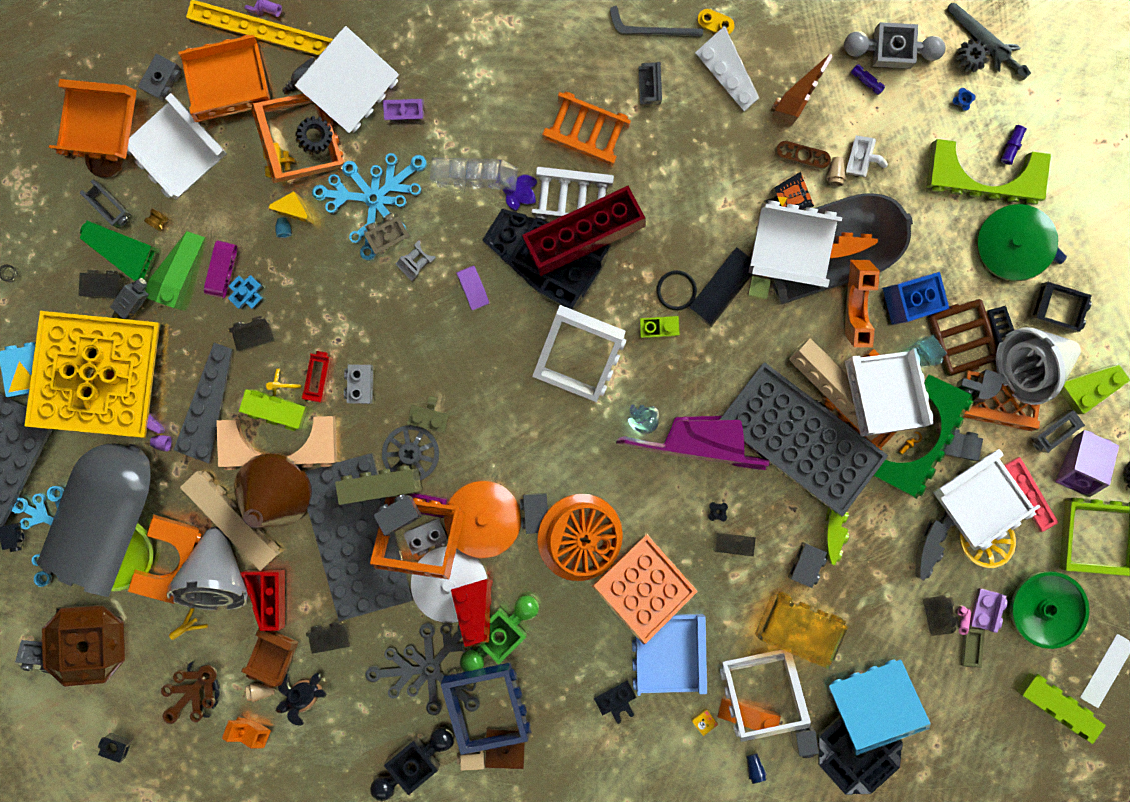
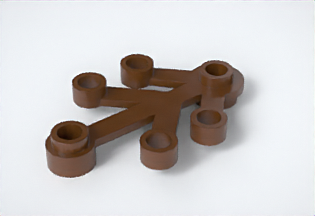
M204 665L199 671L185 672L178 670L173 675L176 683H181L185 679L198 680L193 685L166 684L161 688V694L165 697H169L172 694L185 693L174 707H169L164 711L163 720L166 723H175L180 718V711L191 698L193 710L190 714L191 721L199 722L203 718L199 692L203 685L205 690V698L202 701L203 707L209 709L215 704L216 700L213 697L212 683L217 678V671L213 666ZM204 673H208L209 678H206ZM177 674H181L183 678L179 679ZM165 688H169L170 693H167ZM206 699H209L212 704H207ZM194 713H197L199 718H195ZM167 714L172 715L173 719H169Z

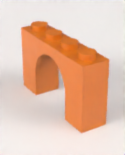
M850 260L844 334L853 347L873 348L875 328L871 325L868 317L869 290H878L880 271L870 260Z
M153 514L147 536L171 543L178 550L180 560L177 567L165 575H154L135 569L128 592L174 604V597L172 595L170 598H167V589L191 554L194 544L197 545L200 541L199 527Z

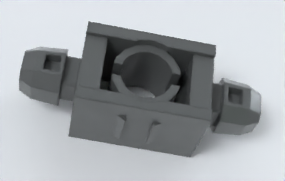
M140 278L122 288L110 306L114 310L112 318L126 319L137 313L149 295L145 292L147 282L144 279Z

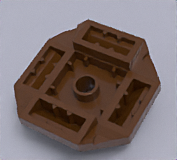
M104 605L62 607L42 627L43 668L64 687L106 683L125 661L124 621ZM84 641L88 644L89 648L82 651L78 648L77 644Z

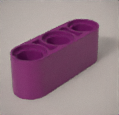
M219 240L215 242L204 285V294L222 299L225 298L237 254L236 244Z

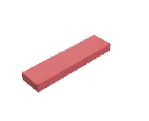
M1021 457L1006 463L1004 466L1033 507L1040 505V508L1035 510L1036 515L1032 517L1039 531L1044 532L1058 524L1056 517Z

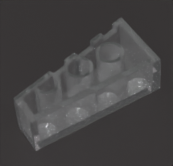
M432 158L430 181L437 183L438 187L447 188L448 185H454L456 188H465L467 186L475 189L516 190L518 167L497 159Z

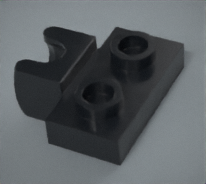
M628 680L594 698L602 716L611 712L617 724L621 723L620 713L622 711H626L630 717L635 716L629 702L637 697Z

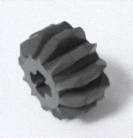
M970 39L968 43L963 42L961 48L957 49L959 56L956 57V60L961 61L959 67L965 66V72H968L970 69L972 72H976L978 69L981 70L985 67L984 64L989 62L986 56L990 54V51H985L987 44L980 45L981 39L976 42Z

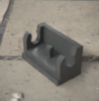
M661 62L641 63V66L638 67L640 105L661 104Z

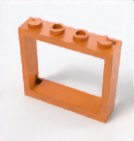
M304 93L253 103L251 111L273 183L337 170L343 165V152L339 151L337 145L339 144V138L332 128L333 119L315 104L318 116L322 118L321 121L324 122L326 120V125L331 126L330 132L333 135L328 150L332 162L282 173L264 112L314 103Z
M386 497L385 504L390 506L395 503L394 499L397 497ZM413 498L419 511L422 513L453 517L443 565L435 566L384 558L389 536H384L380 526L370 564L375 569L449 580L464 511L459 505H454L453 503L443 505L434 500L423 502L421 499Z

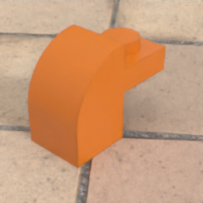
M237 717L236 720L228 721L222 739L226 742H241L251 749L264 748L271 730L260 723Z

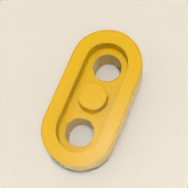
M704 9L697 17L699 27L716 34L723 28L722 23L728 24L726 29L729 35L734 30V21L730 17L714 10ZM704 16H709L711 20L706 21Z

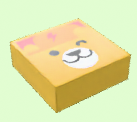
M707 708L691 719L703 736L719 725Z

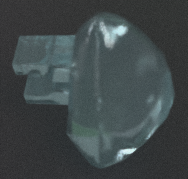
M631 405L629 409L631 415L628 421L632 428L643 435L653 433L659 424L658 409L654 406L644 407V405H640L639 409H636L635 405Z

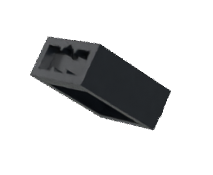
M1052 282L1041 283L1030 319L1072 333L1081 332L1086 324V313L1092 305V301H1090L1092 295ZM1053 292L1078 299L1071 325L1045 317Z

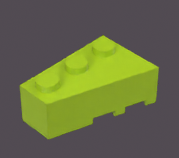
M1110 365L1067 379L1060 393L1072 410L1077 414H1085L1128 383L1130 378L1120 365Z
M245 389L238 412L248 414L247 417L253 419H266V423L272 425L283 424L285 429L296 431V428L302 429L308 407L257 390Z

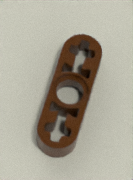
M790 141L780 142L775 149V153L780 159L820 170L826 168L831 162L828 152ZM784 145L787 146V150L793 151L794 148H797L794 152V158L791 157L793 153L787 152L785 155H783V151L780 150V148H783ZM800 150H805L808 153L806 160L799 159L798 152ZM812 153H815L813 157L819 158L822 155L824 156L823 159L826 160L822 165L816 159H813L812 163L809 161L812 158Z

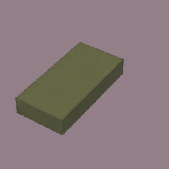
M969 628V633L963 635L961 666L982 668L984 629Z

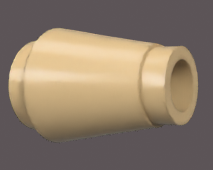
M832 158L827 175L828 185L840 187L846 181L844 158Z
M250 683L249 686H245L247 701L256 702L275 695L274 688L266 687L263 683Z

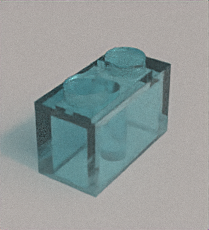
M934 335L922 337L908 348L909 351L914 348L917 349V354L920 356V366H936L944 360L942 357L947 354Z

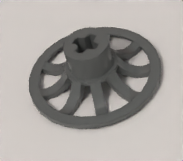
M406 425L395 429L386 438L382 448V460L386 469H390V472H395L397 467H400L403 463L409 466V469H411V465H415L421 474L420 480H423L437 466L439 447L436 439L429 431L422 427ZM408 430L419 431L413 443H410ZM402 431L405 438V444L403 445L393 438ZM423 434H425L431 443L419 447L418 444ZM389 442L395 444L399 448V452H387ZM434 447V458L421 455L422 451ZM387 457H399L400 460L391 468ZM424 460L433 464L425 472L418 461Z

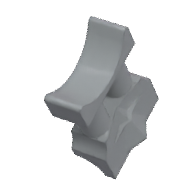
M420 240L414 244V250L406 256H401L395 263L411 281L419 275V271L428 262L431 264L436 259L435 256L426 255L422 251ZM421 254L423 257L415 263L413 260Z

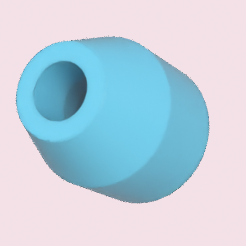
M281 217L277 219L275 225L276 237L286 238L292 235L291 225L287 218Z

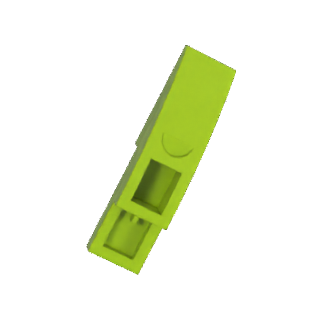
M828 507L824 524V546L828 562L836 565V562L841 560L843 554L841 551L842 546L847 543L849 533H847L849 529L842 527V524L846 523L849 513L846 512L843 517H840Z

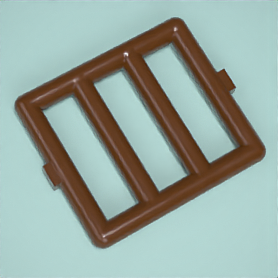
M981 299L961 305L955 304L949 306V309L929 315L928 320L948 376L968 370L975 371L980 369V366L996 361L998 346ZM977 308L980 319L940 331L937 320ZM983 326L986 337L946 349L943 338ZM989 344L992 355L952 367L949 356Z

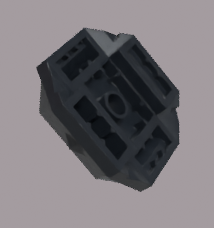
M839 715L818 734V765L845 795L872 794L900 768L903 742L898 740L856 755L854 754L853 743L841 715Z

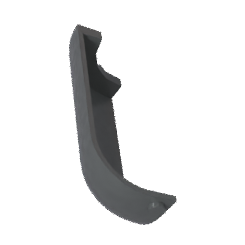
M875 193L857 194L816 207L815 209H818L817 213L825 214V211L836 212L837 217H842V221H837L835 236H841L842 232L853 233V237H860L861 233L872 234V238L878 239V243L852 255L830 258L826 279L830 280L828 287L773 278L774 284L772 286L780 304L848 283L850 260H870L880 272L892 266L902 257L909 246L911 225L913 224L910 213L907 214L902 205L895 199Z
M114 443L104 444L89 450L76 462L37 561L38 566L47 574L54 573L59 576L58 581L72 586L74 583L85 587V592L109 597L149 491L150 463L141 447L134 444L129 446Z

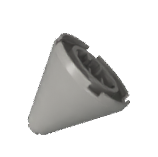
M211 527L204 533L169 584L167 598H170L172 595L174 603L202 610H217V606L226 605L227 610H232L247 604L248 593L229 540L218 527Z

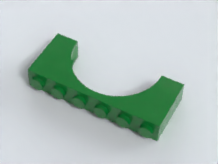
M930 374L924 382L925 389L929 395V400L938 408L941 417V434L936 445L927 455L912 462L897 463L885 460L873 475L875 478L915 499L924 494L927 487L925 483L934 476L936 472L934 467L937 462L943 460L945 456L944 449L953 442L955 437L953 435L956 428L959 429L964 422V418H962L966 411L969 412L974 403L971 394Z

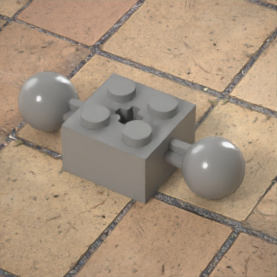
M880 22L874 29V39H868L863 32L855 31L850 33L844 41V48L851 56L857 57L863 55L867 50L873 51L872 67L911 69L916 64L917 53L922 54L926 60L936 61L944 55L946 49L945 42L938 36H929L923 42H918V24Z

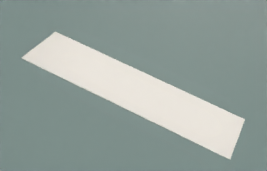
M1119 634L1116 635L1080 698L1099 708L1130 654L1129 640Z

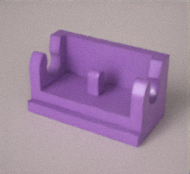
M424 99L383 100L384 120L423 119Z

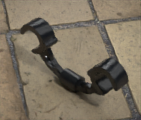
M196 660L188 664L187 671H193L192 665ZM218 679L212 683L216 700L215 704L211 707L212 709L218 704L217 699L220 696ZM206 700L207 704H212L211 701ZM201 705L203 717L209 718L211 714L206 713L203 705Z

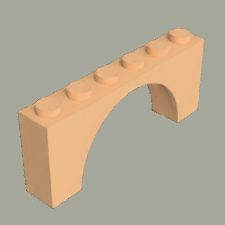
M336 416L313 417V427L306 443L298 451L287 457L293 460L294 464H301V467H313V463H320L321 467H330L332 463L337 462ZM216 420L218 467H224V470H236V466H243L251 458L261 455L246 440L242 432L240 420Z

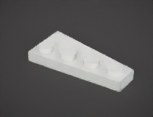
M724 26L695 53L743 111H746L759 99V96Z

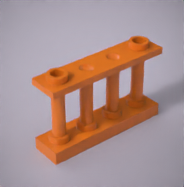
M559 92L558 100L563 102L553 127H550V129L545 128L542 138L614 166L617 157L613 152L622 127L629 128L631 120L625 114H614L574 98L575 95L570 92ZM569 105L580 108L571 133L565 136L560 134V127ZM588 111L598 115L589 140L583 143L578 141L579 138L577 136ZM608 119L616 124L606 148L600 150L596 148L595 143L604 120Z

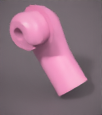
M960 606L957 610V614L960 616L959 633L966 635L969 633L971 611L965 606Z

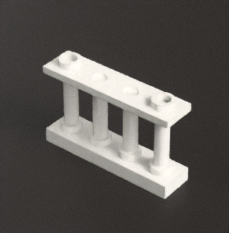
M537 167L536 177L540 178L542 182L539 208L532 209V215L547 220V217L559 218L568 214L565 213L570 181L578 182V185H580L577 209L585 206L587 186L589 184H597L599 188L598 200L606 195V188L613 185L614 175ZM551 179L559 180V183H561L557 212L546 210L548 188Z

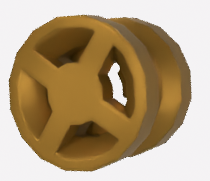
M152 208L150 216L145 218L144 222L161 232L163 229L162 225L169 218Z

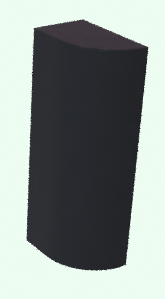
M736 247L688 307V310L712 327L753 275L748 273L751 258Z

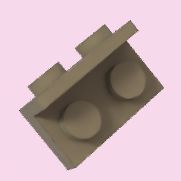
M393 213L387 214L382 218L383 221L377 224L372 222L365 227L364 235L375 254L409 237L397 213L394 215Z

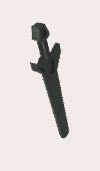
M949 4L948 11L977 40L981 39L982 45L987 44L986 49L993 55L994 68L998 72L1001 71V62H1007L1016 71L1015 76L1026 79L1031 74L1027 65H1020L1011 56V51L1021 49L1017 44H1004L958 4Z

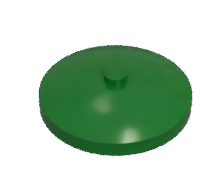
M1024 204L1008 205L992 213L983 223L978 236V252L982 263L992 274L1009 281H1025L1040 275L1050 266L1058 249V233L1052 220L1040 209Z
M1042 571L1027 577L1019 584L1011 600L1010 612L1016 630L1026 641L1041 648L1057 649L1071 644L1083 633L1089 620L1090 608L1087 595L1077 581L1059 572Z

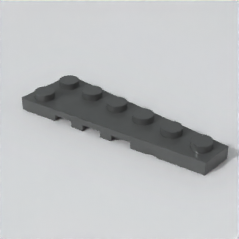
M213 343L174 451L206 463H211L216 441V420H219L220 411L222 410L224 391H226L227 377L234 349Z

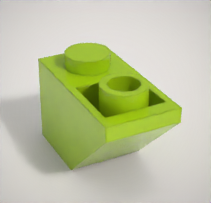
M679 316L640 318L641 338L679 336Z

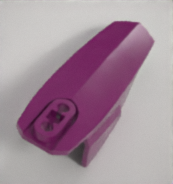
M722 416L675 417L664 443L627 436L620 437L616 441V444L685 458L731 464L737 467L766 470V466H769L770 463L769 460L761 457L744 455V434L741 420H720Z

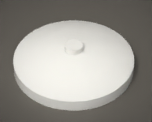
M447 546L429 551L418 563L442 566ZM456 548L450 579L446 580L412 574V596L418 608L429 618L443 623L458 622L451 589L487 579V574L478 558L466 555Z

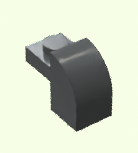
M984 370L979 374L977 382L963 378L957 382L956 387L974 395L972 401L975 403H981L994 397L1000 391L1004 375Z

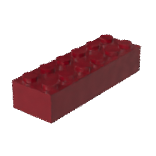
M628 185L525 233L522 237L540 276L646 227V218Z

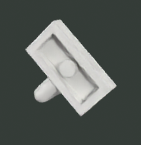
M856 135L846 169L847 174L866 177L870 162L878 163L881 168L887 167L888 163L881 155L872 154L876 142L874 138Z

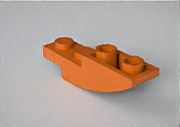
M842 232L841 236H835V243L832 245L830 258L861 252L878 243V239L872 238V234L861 233L860 237H853V233Z

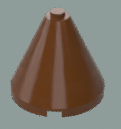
M261 454L251 458L238 471L234 481V495L243 520L249 527L288 526L298 521L308 509L312 497L309 478L305 471H301L294 465L295 462L290 458L279 454Z

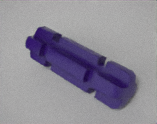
M857 64L851 73L855 77L858 76L859 80L867 87L873 88L877 95L881 94L885 89V85L881 82L878 83V79L867 70L864 71V68Z

